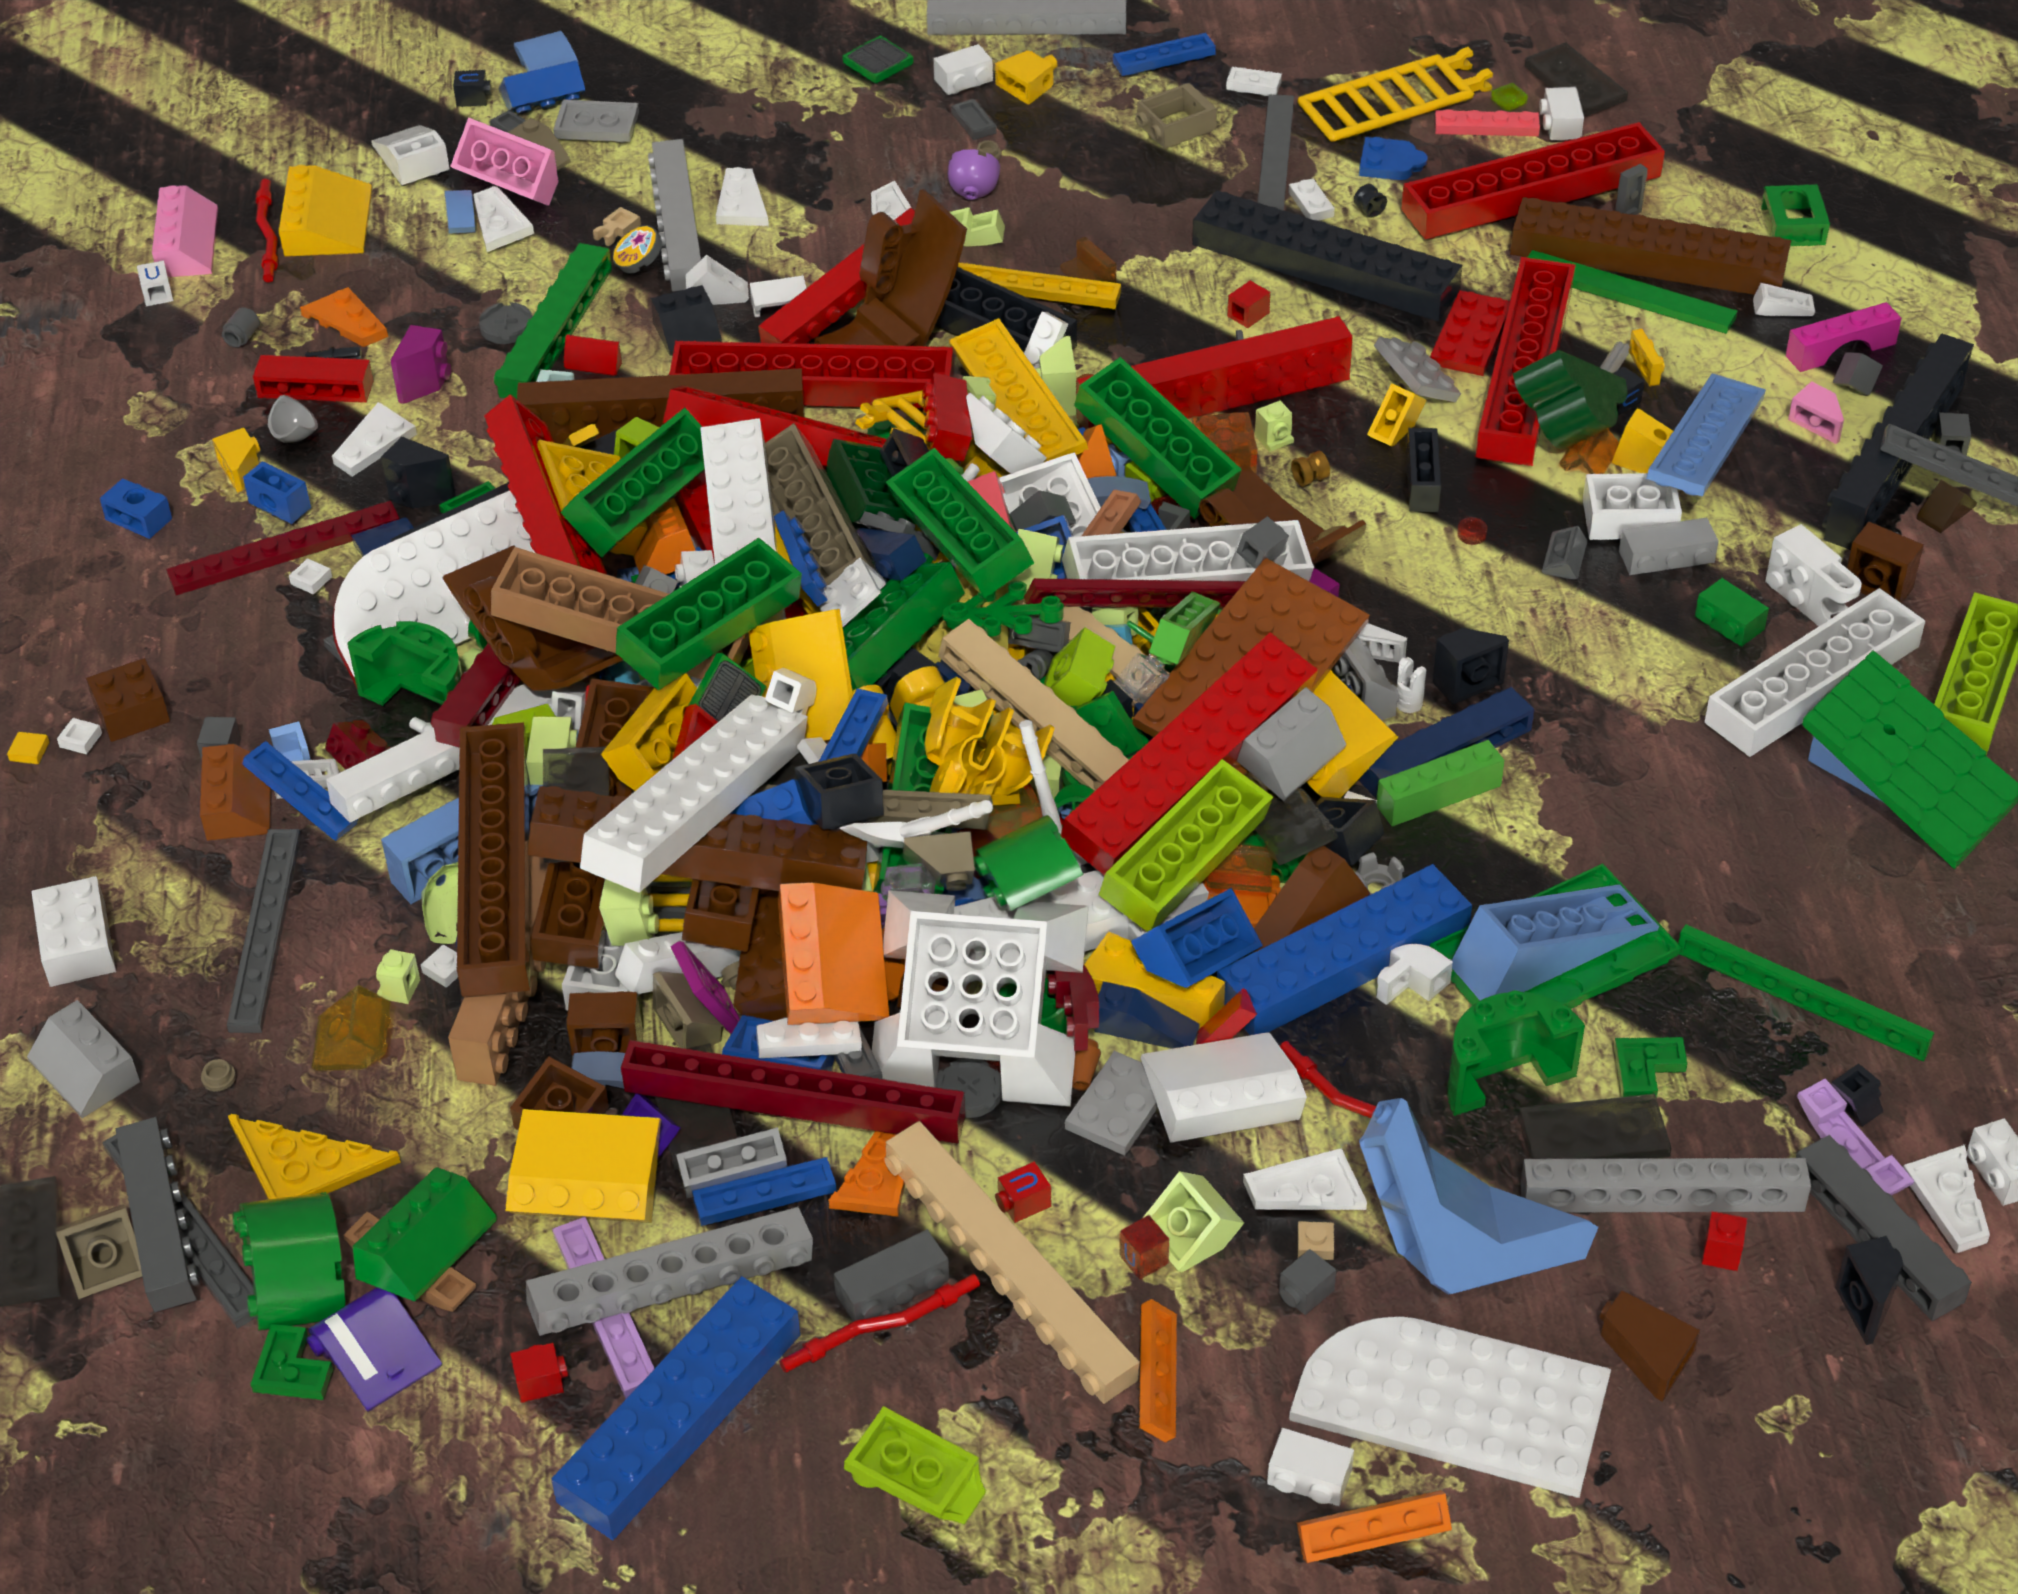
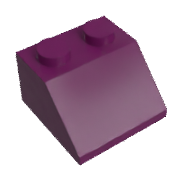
M410 325L390 359L398 403L405 404L437 392L441 389L445 380L449 379L451 365L447 361V343L444 342L442 330Z

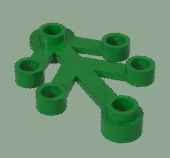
M1014 581L1008 585V593L994 601L996 599V591L985 599L977 591V595L965 603L954 602L943 610V619L951 629H955L967 619H970L974 624L983 628L990 637L1001 633V624L1014 629V632L1017 634H1028L1032 631V618L1027 615L1039 614L1041 621L1057 623L1064 618V605L1056 596H1046L1038 604L1011 605L1017 600L1024 599L1027 592L1026 583ZM994 601L987 607H980L985 602Z

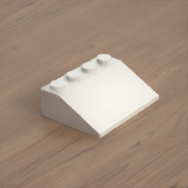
M1075 452L999 478L1005 490L1003 495L1009 514L1039 490L1066 496L1076 520V524L1070 525L1074 537H1079L1084 533L1101 508Z
M1269 1032L1141 1054V1061L1170 1143L1300 1120L1307 1098L1296 1068Z

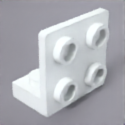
M859 558L853 564L847 566L843 573L830 585L823 588L828 600L819 607L822 612L840 609L842 627H844L880 594V589L886 585V582L881 575Z

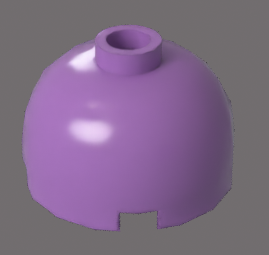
M974 149L955 152L951 160H949L947 170L948 180L952 189L970 200L990 194L997 185L1000 173V163L993 155L989 153L986 154V157L978 155L979 150Z

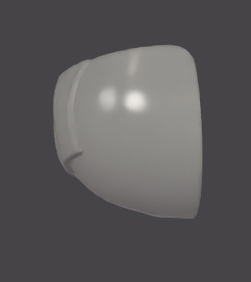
M286 395L278 397L268 416V427L275 439L283 443L302 441L318 428V423L313 414L303 404Z

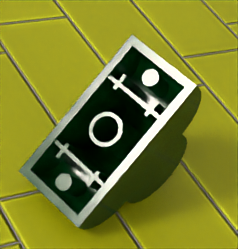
M1557 350L1513 373L1516 388L1524 402L1536 411L1538 422L1544 435L1551 444L1561 450L1568 449L1614 426L1618 418L1617 405L1623 403L1627 398V385L1624 378L1561 350Z
M833 439L827 460V476L856 532L860 528L868 529L860 523L865 511L877 515L878 511H881L893 517L894 521L898 522L899 518H903L915 525L898 506L886 484V481L891 479L892 476L879 452L882 447Z

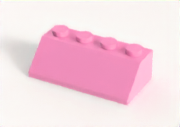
M468 118L450 167L549 206L558 184L554 151Z
M171 185L159 188L152 255L154 262L164 261L168 277L212 274L218 205L187 186Z

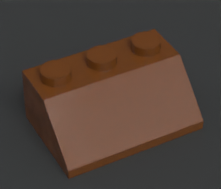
M235 744L202 747L200 818L207 841L267 834L268 829H271V788L242 765L244 757L250 751Z

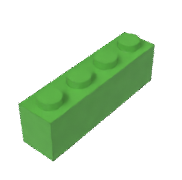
M1192 591L1161 618L1149 653L1156 655V659L1164 664L1173 665L1175 663L1178 665L1190 654L1196 641L1213 622L1220 603Z
M1489 740L1380 779L1378 781L1377 807L1393 827L1500 787L1505 760Z

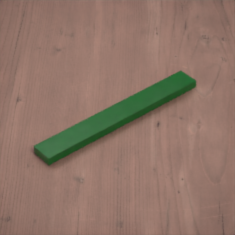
M1532 250L1527 257L1576 264L1573 288L1721 333H1728L1737 316V311L1535 250Z
M1685 924L1680 932L1678 944L1682 948L1679 954L1921 1061H1925L1929 1054L1935 1033L1687 924Z

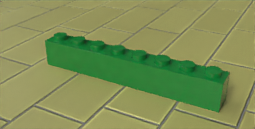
M579 243L574 252L570 253L568 262L563 269H560L556 281L553 285H550L546 297L542 302H539L534 316L528 320L522 335L517 337L512 351L507 353L505 362L495 373L494 384L497 386L499 398L505 399L511 394L517 399L518 383L536 382L541 369L551 370L565 347L566 335L573 334L612 270L609 248Z

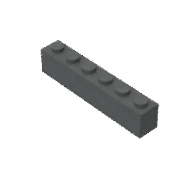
M157 1117L115 1128L145 1293L154 1312L195 1301L194 1286L199 1285L200 1282L195 1264H189L188 1258L194 1256V1251L189 1236L184 1237L183 1230L189 1229L184 1209L178 1208V1203L183 1202V1196L178 1181L173 1182L172 1176L178 1175V1170L173 1155H168L167 1149L173 1148L167 1128L161 1129Z
M1828 1135L1797 1152L1796 1158H1806L1811 1183L1810 1193L1857 1243L1887 1236L1893 1248L1899 1250L1903 1259V1268L1900 1271L1897 1285L1931 1321L1965 1303L1972 1283L1965 1271L1957 1267L1944 1254L1941 1246L1933 1242L1920 1229L1916 1220L1909 1217L1896 1204L1895 1199L1889 1193L1884 1192L1873 1180L1871 1174L1856 1163L1844 1146L1839 1145Z

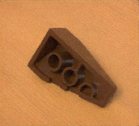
M1317 843L1296 867L1255 926L1254 930L1263 946L1245 956L1369 896V890L1344 858L1322 844Z

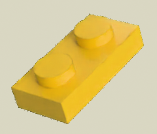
M1643 329L1632 330L1629 354L1649 387L1660 385L1661 373L1665 369L1662 356L1657 354L1653 341L1648 339Z

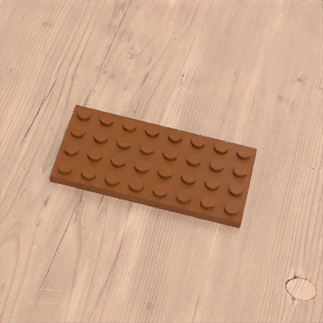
M1266 558L1199 637L1190 654L1175 666L1133 717L1132 723L1136 728L1155 737L1270 632L1318 669L1311 690L1313 693L1367 625L1370 615ZM1237 760L1231 765L1244 776L1250 773Z

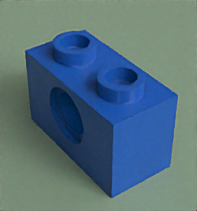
M262 461L243 477L249 503L286 522L293 524L311 509L306 482Z
M123 478L99 498L105 520L148 539L152 538L172 520L167 497Z

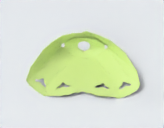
M458 862L442 866L430 877L427 885L421 892L425 928L430 940L434 943L453 944L456 942ZM445 874V882L437 886L436 880ZM437 932L445 935L446 937H435V935L437 934Z

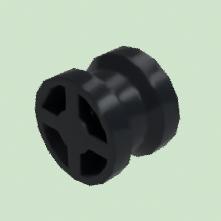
M1365 184L1355 193L1354 204L1358 208L1363 209V212L1368 217H1376L1384 211L1387 205V198L1384 194L1378 192L1374 185Z

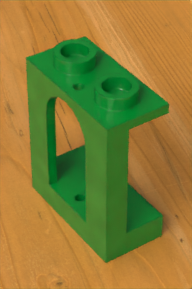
M1818 185L1764 187L1761 210L1769 211L1773 225L1771 237L1791 240L1790 246L1826 245L1830 222ZM1785 209H1810L1813 218H1787Z

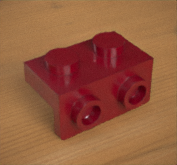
M353 720L352 722L333 723L325 749L347 770L390 749L384 739L380 738L370 728L368 723L362 720Z

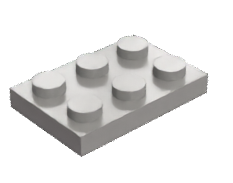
M563 100L553 132L557 139L630 142L639 114L638 103Z
M1379 337L1374 347L1416 395L1456 403L1461 392L1454 386V380L1441 371L1440 364L1427 355L1426 348L1417 342H1403L1395 337H1392V339Z
M1114 1051L1066 1118L1065 1129L1125 1156L1158 1108L1143 1063Z

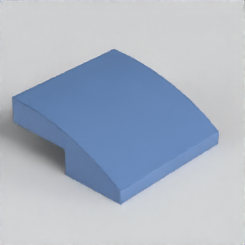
M562 31L514 43V48L521 65L525 66L527 72L577 60L570 43Z

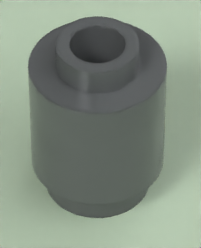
M238 308L223 326V340L232 347L246 344L260 326L257 314L251 309Z

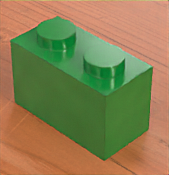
M1721 578L1698 595L1695 617L1742 647L1765 630L1769 608Z

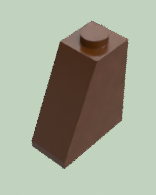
M1621 1290L1615 1301L1608 1300L1602 1309L1600 1320L1604 1322L1601 1337L1653 1396L1663 1402L1696 1351L1700 1330Z

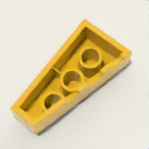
M1112 932L1106 934L1084 964L1093 978L1098 994L1103 981L1136 988L1200 1024V1028L1224 1006L1225 981L1209 975L1184 988L1146 971L1131 941Z

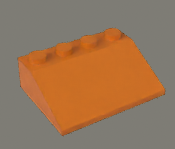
M819 883L780 884L778 907L787 1025H799L807 1022L818 1024L836 1023L838 1021H876L889 1017L878 893Z

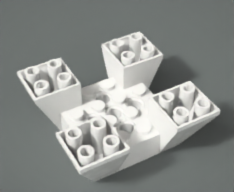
M888 890L883 938L884 957L906 959L900 1013L879 1020L874 1025L872 1053L882 1071L883 1079L936 1087L940 1056L1000 1061L1003 1101L1071 1107L1076 1052L1074 1051L1073 1037H1067L1066 1034L1041 1025L1046 970L1083 973L1089 907L1030 901L1018 907L1013 919L955 915V895ZM973 948H984L986 954L981 960L973 961L968 958ZM946 978L949 980V983L945 990L935 992L931 989L932 983L936 979ZM977 980L983 983L979 993L971 995L965 992L969 982ZM1012 983L1017 986L1013 996L1002 997L999 995V990L1004 984ZM969 1014L978 1015L979 1023L974 1028L968 1029L962 1026L964 1017Z

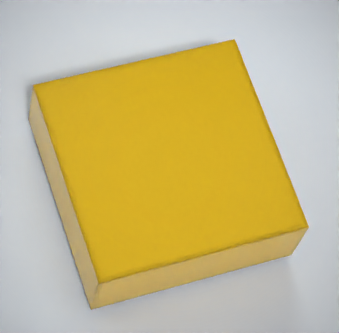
M18 732L7 753L9 761L39 764L50 743L48 736Z

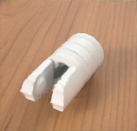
M1402 657L1399 663L1397 680L1399 702H1397V708L1405 713H1415L1423 706L1426 669L1421 666L1417 667L1413 672L1414 663L1409 657Z

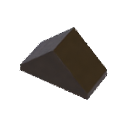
M1940 480L1919 512L1917 520L1942 533L1976 507L1977 502L1960 490Z

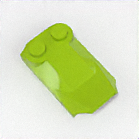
M884 1406L844 1461V1469L851 1473L854 1481L860 1486L866 1488L878 1487L939 1519L966 1524L986 1493L979 1472V1457Z

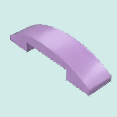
M1826 1078L1798 1093L1797 1097L1820 1138L1822 1139L1830 1135L1839 1145L1844 1146L1856 1163L1871 1174L1873 1180L1885 1193H1889L1892 1196L1913 1184L1914 1180L1892 1155L1884 1158L1845 1113L1846 1101Z

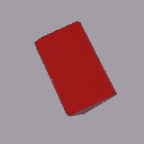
M566 335L564 350L565 369L613 376L618 373L622 365L619 342Z
M1246 989L1240 990L1198 1030L1196 1045L1231 1039L1257 1015Z

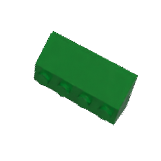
M435 1167L353 1245L355 1277L357 1280L415 1302L497 1221L496 1214L465 1177Z

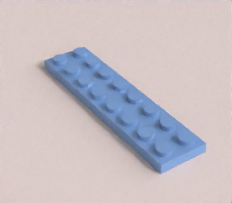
M1712 373L1650 466L1646 479L1655 481L1660 486H1671L1683 490L1688 495L1703 497L1763 401L1766 389Z

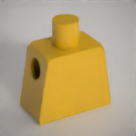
M1024 51L995 63L996 85L1029 105L1053 86V70L1057 68V60L1053 55H1047L1042 58L1032 51Z
M1637 408L1626 424L1612 463L1639 473H1648L1650 466L1673 433V430Z

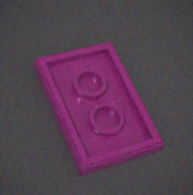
M683 941L676 942L670 947L693 994L726 1030L732 1034L740 1017L725 987Z

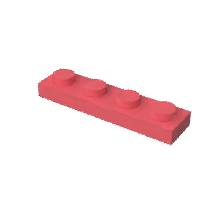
M1435 110V134L1539 136V113L1529 111Z

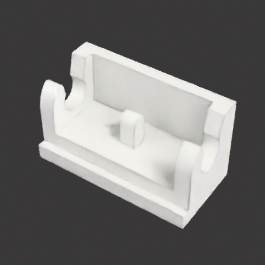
M804 276L750 283V296L754 316L760 317V308L787 304L806 289Z

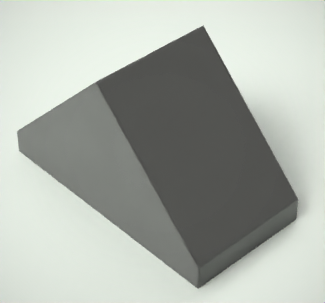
M1040 490L1010 513L1016 532L1018 529H1025L1061 515L1067 517L1069 525L1076 524L1066 496Z

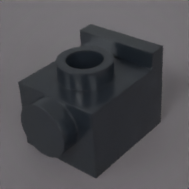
M1859 1063L1831 1082L1833 1088L1847 1103L1845 1113L1861 1127L1884 1112L1879 1099L1881 1096L1878 1088L1881 1086L1880 1080Z

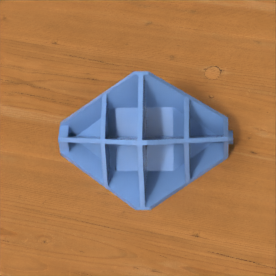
M1397 1098L1378 1102L1364 1135L1359 1139V1143L1397 1252L1430 1280L1431 1284L1447 1294H1454L1586 1259L1598 1230L1596 1225L1586 1219L1487 1185L1429 1147L1407 1101Z

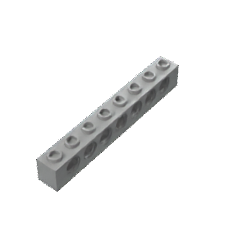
M1806 1158L1524 1159L1520 1187L1523 1198L1563 1212H1805L1811 1183Z
M799 1207L526 1280V1301L539 1336L557 1333L566 1328L584 1323H593L602 1318L620 1313H629L645 1306L662 1304L681 1296L698 1294L703 1290L721 1285H731L741 1276L744 1278L757 1275L763 1276L782 1268L799 1266L804 1262L812 1260L813 1237Z

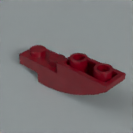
M1084 964L1083 973L1046 970V974H1048V995L1055 996L1056 1008H1063L1064 1015H1070L1066 1017V1036L1073 1037L1074 1051L1088 1050V1028H1099V997L1092 976Z

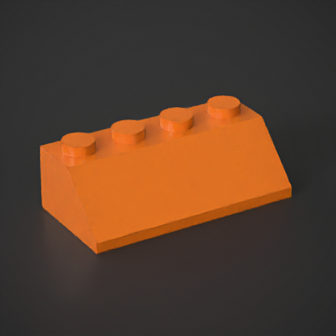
M675 498L667 502L645 521L648 529L633 557L639 573L643 566L646 565L666 575L674 572L675 565L680 564L682 551H696Z

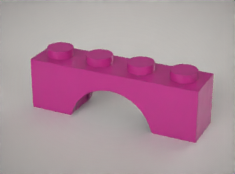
M1885 302L1790 330L1786 357L1799 372L1824 366L1836 349L1850 341L1862 340L1872 351L1895 345L1902 318Z

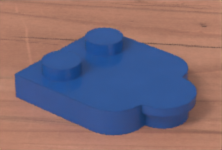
M1365 137L1359 176L1405 180L1410 178L1413 172L1421 171L1426 165L1428 157L1423 151L1416 150L1415 145L1408 141Z

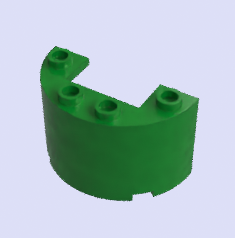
M397 621L396 626L383 629L381 625H377L359 633L347 642L359 696L382 706L401 687L442 705L448 693L453 691L462 676L459 656L454 642L446 633L428 624L413 621Z
M1045 815L976 849V856L973 857L974 867L978 875L984 876L987 886L983 887L986 898L995 897L1000 907L1006 905L1010 911L1084 875L1065 838L1061 837L1057 825L1049 815Z
M1515 990L1489 996L1472 1005L1460 1018L1454 1033L1447 1087L1448 1103L1453 1115L1456 1116L1485 1106L1486 1097L1475 1079L1531 1062L1545 1086L1577 1077L1585 1024L1569 1007L1554 999L1535 993Z
M322 1192L240 1203L239 1211L232 1212L234 1232L238 1233L239 1238H242L243 1241L242 1254L244 1266H251L253 1295L247 1296L249 1317L256 1316L258 1331L270 1329L271 1324L294 1326L320 1322L345 1307L344 1279H341V1250L335 1214L329 1194Z

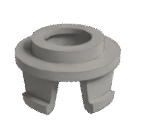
M1372 852L1360 857V865L1355 872L1367 889L1369 884L1375 882L1384 884L1381 887L1383 889L1403 879L1402 872H1404V867L1396 857L1390 860L1389 866L1378 864L1377 857Z

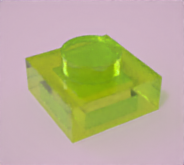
M1512 82L1492 90L1491 99L1507 112L1527 104L1528 95Z

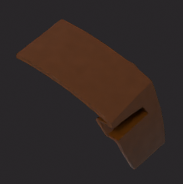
M925 189L919 191L912 224L901 226L886 213H875L868 222L860 267V278L867 284L864 304L857 309L853 322L841 329L815 338L814 343L925 346L950 291L962 254L967 228Z
M1247 464L1240 467L1242 471L1235 490L1231 491L1228 488H1223L1201 500L1199 504L1201 515L1196 518L1205 527L1253 524L1260 522L1267 516L1274 522L1298 520L1313 566L1359 540L1366 530V523L1363 519L1348 528L1342 525L1324 530L1285 501Z
M515 545L442 577L457 602L490 644L501 663L509 666L532 691L567 687L624 661L614 652L491 615V589Z

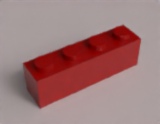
M260 355L253 374L258 398L278 399V397L286 395L296 400L367 403L374 382L370 360Z
M933 373L930 383H925L922 393V399H925L923 413H926L924 427L928 428L925 441L929 442L930 450L935 448L945 458L964 462L972 439L970 414L966 399L968 395L966 380Z

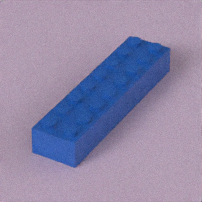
M1432 864L1218 970L1217 978L1225 981L1224 1005L1240 990L1246 989L1257 1015L1243 1028L1249 1035L1270 1032L1377 978L1379 973L1389 966L1390 952L1393 949L1406 944H1421L1429 947L1430 943L1469 926L1472 904Z
M741 1276L551 1478L556 1503L613 1541L800 1337L798 1311Z

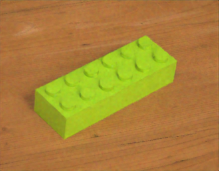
M1974 592L1934 705L1944 713V717L1988 753L2018 665V604Z
M1222 759L1106 872L1098 895L1145 931L1152 930L1159 926L1265 819L1273 796Z

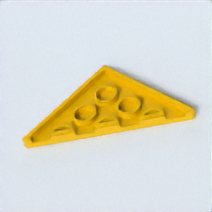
M235 1114L228 1115L229 1123L267 1199L322 1192L328 1194L400 1163L397 1151L384 1152L372 1149L371 1145L349 1140L340 1142L328 1139L327 1135L305 1130L297 1132L284 1129L282 1125L261 1120L253 1122L240 1119Z

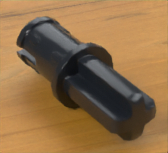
M331 346L329 350L306 351L305 357L362 359V352L360 347L357 346L338 349Z

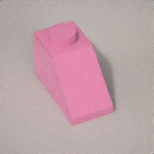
M1811 381L1792 398L1788 420L1837 444L1840 441L1844 418L1836 393Z

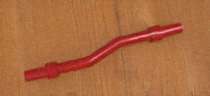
M262 179L260 190L256 193V204L258 205L256 223L267 240L266 253L262 257L261 265L264 269L263 280L270 283L273 281L274 271L278 267V256L276 255L278 238L267 220L268 207L272 201V193L270 192L271 182L268 179Z
M1284 1041L1280 1045V1048L1296 1068L1298 1075L1303 1080L1308 1079L1333 1105L1372 1118L1373 1112L1376 1109L1375 1105L1340 1093L1317 1070V1064L1308 1056L1301 1055L1288 1041Z
M972 1274L953 1285L947 1283L935 1289L934 1295L901 1312L855 1320L821 1339L815 1337L803 1343L802 1349L779 1360L780 1366L787 1373L808 1361L814 1363L824 1358L827 1351L860 1334L908 1325L940 1307L946 1309L957 1303L959 1297L980 1287V1282L977 1276Z

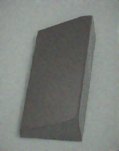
M1579 526L1552 532L1542 568L1543 574L1568 579L1578 578L1587 545V540Z

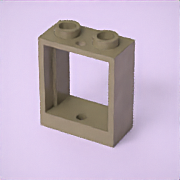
M1186 83L1137 101L1135 119L1138 126L1143 128L1154 141L1165 149L1216 130L1217 108L1194 86ZM1182 110L1189 115L1168 124L1161 120L1163 117Z

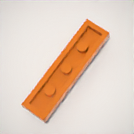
M1150 1299L1141 1304L1139 1428L1166 1443L1176 1438L1177 1314Z
M1442 1490L1297 1522L1303 1560L1306 1563L1452 1530L1446 1493Z

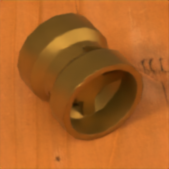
M1320 450L1311 453L1308 458L1300 457L1291 462L1293 477L1301 487L1311 484L1314 479L1322 480L1330 476L1328 459Z

